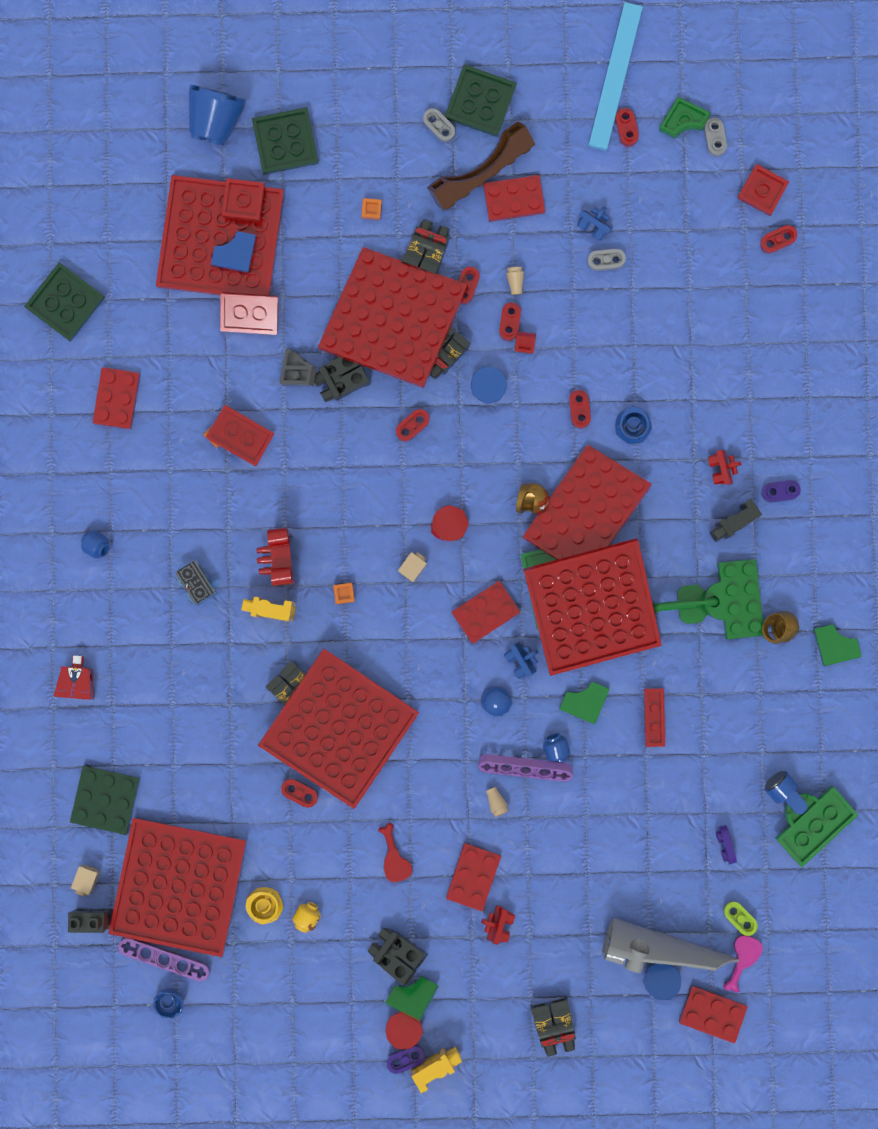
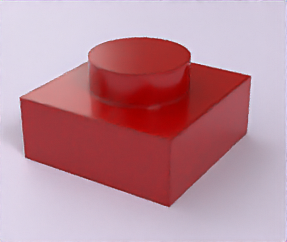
M517 331L515 351L533 354L536 334Z

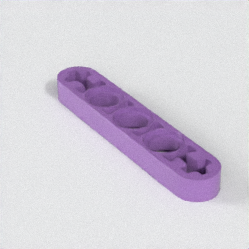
M484 754L479 758L478 767L480 771L485 773L567 782L573 778V767L567 763Z
M124 938L119 943V952L129 958L196 981H204L210 975L208 964L140 940ZM130 942V946L134 948L137 947V944L140 945L137 955L134 954L136 951L134 949L126 951V947L123 944ZM146 947L151 950L149 958H144L141 955L142 948ZM161 954L169 956L170 961L168 964L160 962L159 957ZM180 960L188 963L187 970H179L177 965ZM192 963L195 964V966L193 967L194 969L199 970L201 967H203V971L206 972V974H203L200 977L198 976L199 972L194 970L192 971V974H190L189 971L192 968Z

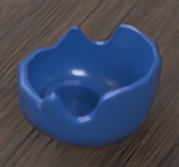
M499 686L489 687L481 696L483 709L492 716H503L512 705L510 694Z
M169 988L160 991L155 996L153 1007L155 1012L162 1018L173 1019L182 1013L184 1001L177 990Z

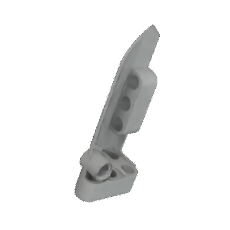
M614 917L610 922L602 948L604 960L623 965L626 958L624 967L636 973L642 972L644 963L686 966L716 971L728 963L740 961V959Z

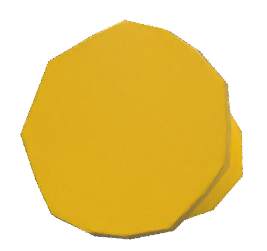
M259 887L247 896L245 908L250 918L262 925L276 921L282 912L283 904L277 891L272 888Z

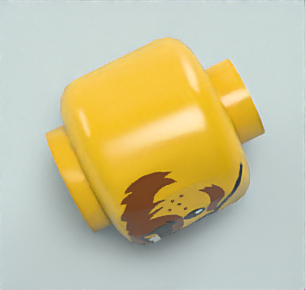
M312 902L300 904L293 916L295 928L304 933L313 931L321 918L318 906Z

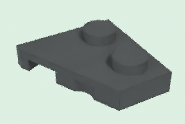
M286 348L279 384L284 386L313 387L317 368L293 350Z

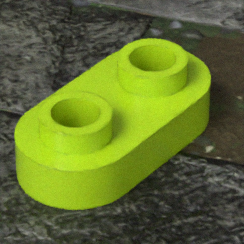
M730 901L726 903L723 908L724 916L737 930L745 936L755 934L758 928L757 921L738 902ZM731 908H736L735 914H730ZM745 922L750 923V926L748 928H744L743 925Z

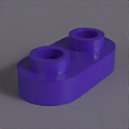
M794 480L768 483L762 488L761 495L767 502L793 500L800 495L801 488ZM789 486L794 488L793 493L788 491ZM770 489H774V490H775V495H774V496L770 495V493H769V490H770Z
M726 825L720 826L715 833L718 843H722L723 850H721L722 859L724 862L727 861L729 865L737 863L729 830Z
M415 1045L411 1049H402L394 1052L387 1059V1068L390 1072L399 1074L417 1067L424 1061V1050L422 1047ZM412 1052H417L419 1056L413 1058L411 1054ZM395 1059H398L401 1063L399 1065H395L393 1061Z

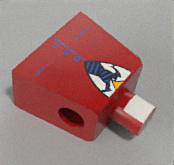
M72 655V666L61 667L54 697L95 700L92 668H83L84 656Z

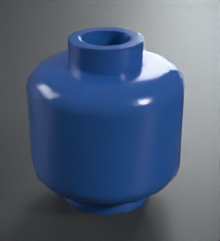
M90 531L82 536L81 549L92 558L104 557L110 550L109 539L98 531Z
M555 733L545 738L543 749L546 758L552 762H565L566 757L570 755V747L566 737Z

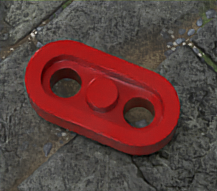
M622 108L615 117L616 127L621 144L631 147L638 141V128L633 111L628 108ZM627 115L629 118L625 120L622 116ZM631 133L633 137L628 138L626 134Z
M786 225L766 234L760 241L762 251L771 254L792 245L797 239V230L793 226ZM784 234H788L790 238L785 239ZM771 242L773 246L768 247L766 243Z
M474 267L464 268L458 280L468 284L467 297L463 298L462 305L472 301L479 282L480 275ZM472 275L474 278L469 281L466 277Z
M507 303L502 309L499 334L505 341H512L517 337L521 309L516 303ZM513 309L515 313L510 315L508 310ZM509 327L512 329V332L507 333L505 329Z
M576 390L572 392L569 398L571 422L576 428L583 429L591 421L589 399L584 391ZM577 396L582 397V402H577L575 398ZM583 415L585 420L579 421L578 416Z
M417 409L405 418L396 428L398 439L407 442L419 434L429 424L428 413L425 410ZM422 417L424 420L422 423H418L416 419ZM404 429L409 430V434L403 435L402 431Z
M288 779L282 784L281 792L286 798L306 808H310L317 803L318 794L313 788L295 779ZM289 785H293L295 787L294 792H290L288 790ZM306 794L312 795L311 801L305 799Z

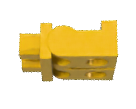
M254 597L253 600L243 599L241 610L251 612V616L257 618L262 616L294 622L297 603L284 600V606L259 597Z
M456 1046L448 1051L445 1048L440 1049L439 1053L434 1054L424 1060L421 1065L411 1069V1077L421 1094L428 1090L429 1082L436 1078H443L447 1073L451 1075L455 1072L454 1066L462 1062V1057Z

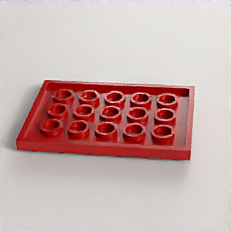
M587 445L549 498L547 507L536 516L522 537L556 560L609 546L649 491L652 484Z

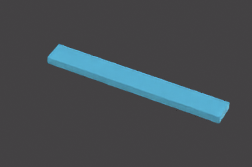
M624 3L588 147L607 151L643 6Z

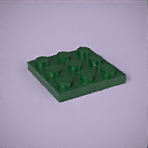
M464 64L445 117L447 120L498 137L517 83Z
M307 107L252 118L263 175L319 164Z
M59 262L24 307L71 342L105 299V296Z
M83 765L70 823L127 835L140 777Z

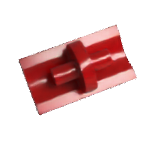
M716 451L717 454L708 457L710 467L720 465L721 468L720 473L712 474L714 484H733L730 469L733 475L738 474L737 467L742 465L741 461L735 462L734 455L728 457L730 462L728 464L726 451Z
M496 905L494 914L489 913L488 919L482 918L481 923L486 925L484 932L488 933L487 939L492 941L493 944L498 945L499 942H508L510 932L503 930L504 924L512 925L515 915L502 906Z

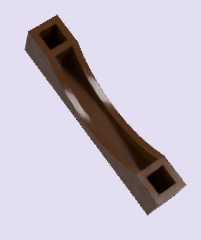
M518 121L502 133L494 152L479 167L458 176H441L430 184L427 189L437 206L443 210L449 209L459 199L468 196L473 189L482 186L491 176L497 175L502 168L514 163L520 155L529 152L531 147L536 144L527 127Z

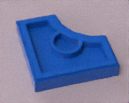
M237 231L230 243L214 247L211 266L249 273L257 236Z

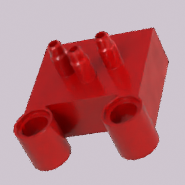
M287 528L268 529L267 538L269 546L257 548L258 554L271 553V556L257 558V563H272V567L258 569L260 575L271 574L272 586L296 584L293 580L289 537H292V534L288 532Z

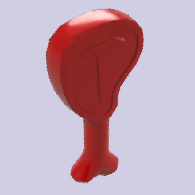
M387 823L386 827L378 829V832L385 836L388 846V853L384 860V873L389 881L399 882L411 876L413 871L412 865L399 854L392 835L394 825Z

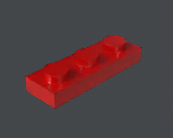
M664 688L644 689L645 747H665Z

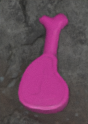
M740 935L735 939L734 949L737 959H740V961L736 962L731 979L723 985L726 991L733 990L735 993L740 991L737 982L743 969L752 966L762 953L763 947L757 939L745 935Z

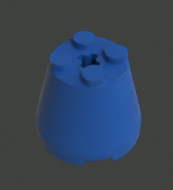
M190 84L189 130L192 133L191 138L198 140L209 138V143L224 145V142L227 143L245 108L246 99Z

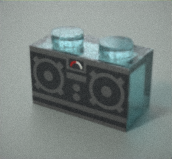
M194 560L175 572L178 576L175 579L181 588L184 587L188 592L185 595L191 604L195 603V605L199 606L218 594L198 561Z

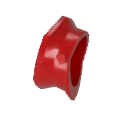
M451 505L441 507L432 518L431 533L437 539L449 542L463 538L469 525L465 512Z
M402 1012L390 1016L386 1023V1038L396 1049H411L419 1042L423 1034L421 1022Z

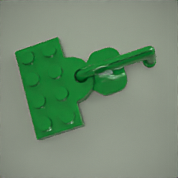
M756 559L717 563L719 582L712 584L706 591L699 585H686L678 589L677 601L652 603L655 614L659 611L678 610L680 620L686 624L701 623L707 615L716 620H723L725 640L763 636V616Z

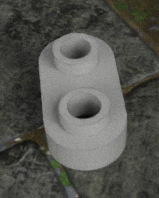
M434 108L428 109L423 115L424 125L441 142L447 143L452 141L455 136L454 126L439 110ZM430 118H435V119H436V121L433 122V123L430 122L429 120H430ZM448 131L449 135L444 136L442 133Z
M711 118L704 126L707 151L711 156L719 157L724 154L727 148L724 125L720 119ZM711 125H716L718 129H712ZM719 143L721 147L717 148L714 144Z
M620 249L593 251L589 255L587 263L589 268L594 271L620 269L626 261V256ZM617 257L619 262L614 263L612 258ZM598 259L600 264H594L593 260Z

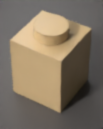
M411 552L398 569V572L414 583L427 566V563L424 562L426 558L418 552L416 554Z
M85 864L80 865L71 889L76 890L75 893L81 896L92 894L101 870Z

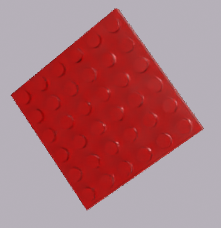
M171 175L156 287L221 296V292L270 295L284 189L264 188L260 222L231 219L221 216L226 182ZM237 231L257 236L249 273L211 266L214 247L230 243Z
M363 247L318 348L319 350L424 388L468 289V284L437 273L420 269V267H414L403 263L401 260Z
M637 538L523 569L550 676L662 646Z
M323 648L258 743V746L355 809L419 712Z
M133 818L108 934L223 957L247 840Z

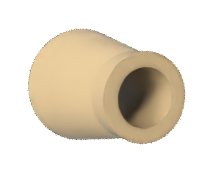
M522 267L507 268L506 276L511 295L523 294L524 271Z
M496 787L486 791L491 814L498 817L509 812L507 808L509 805Z

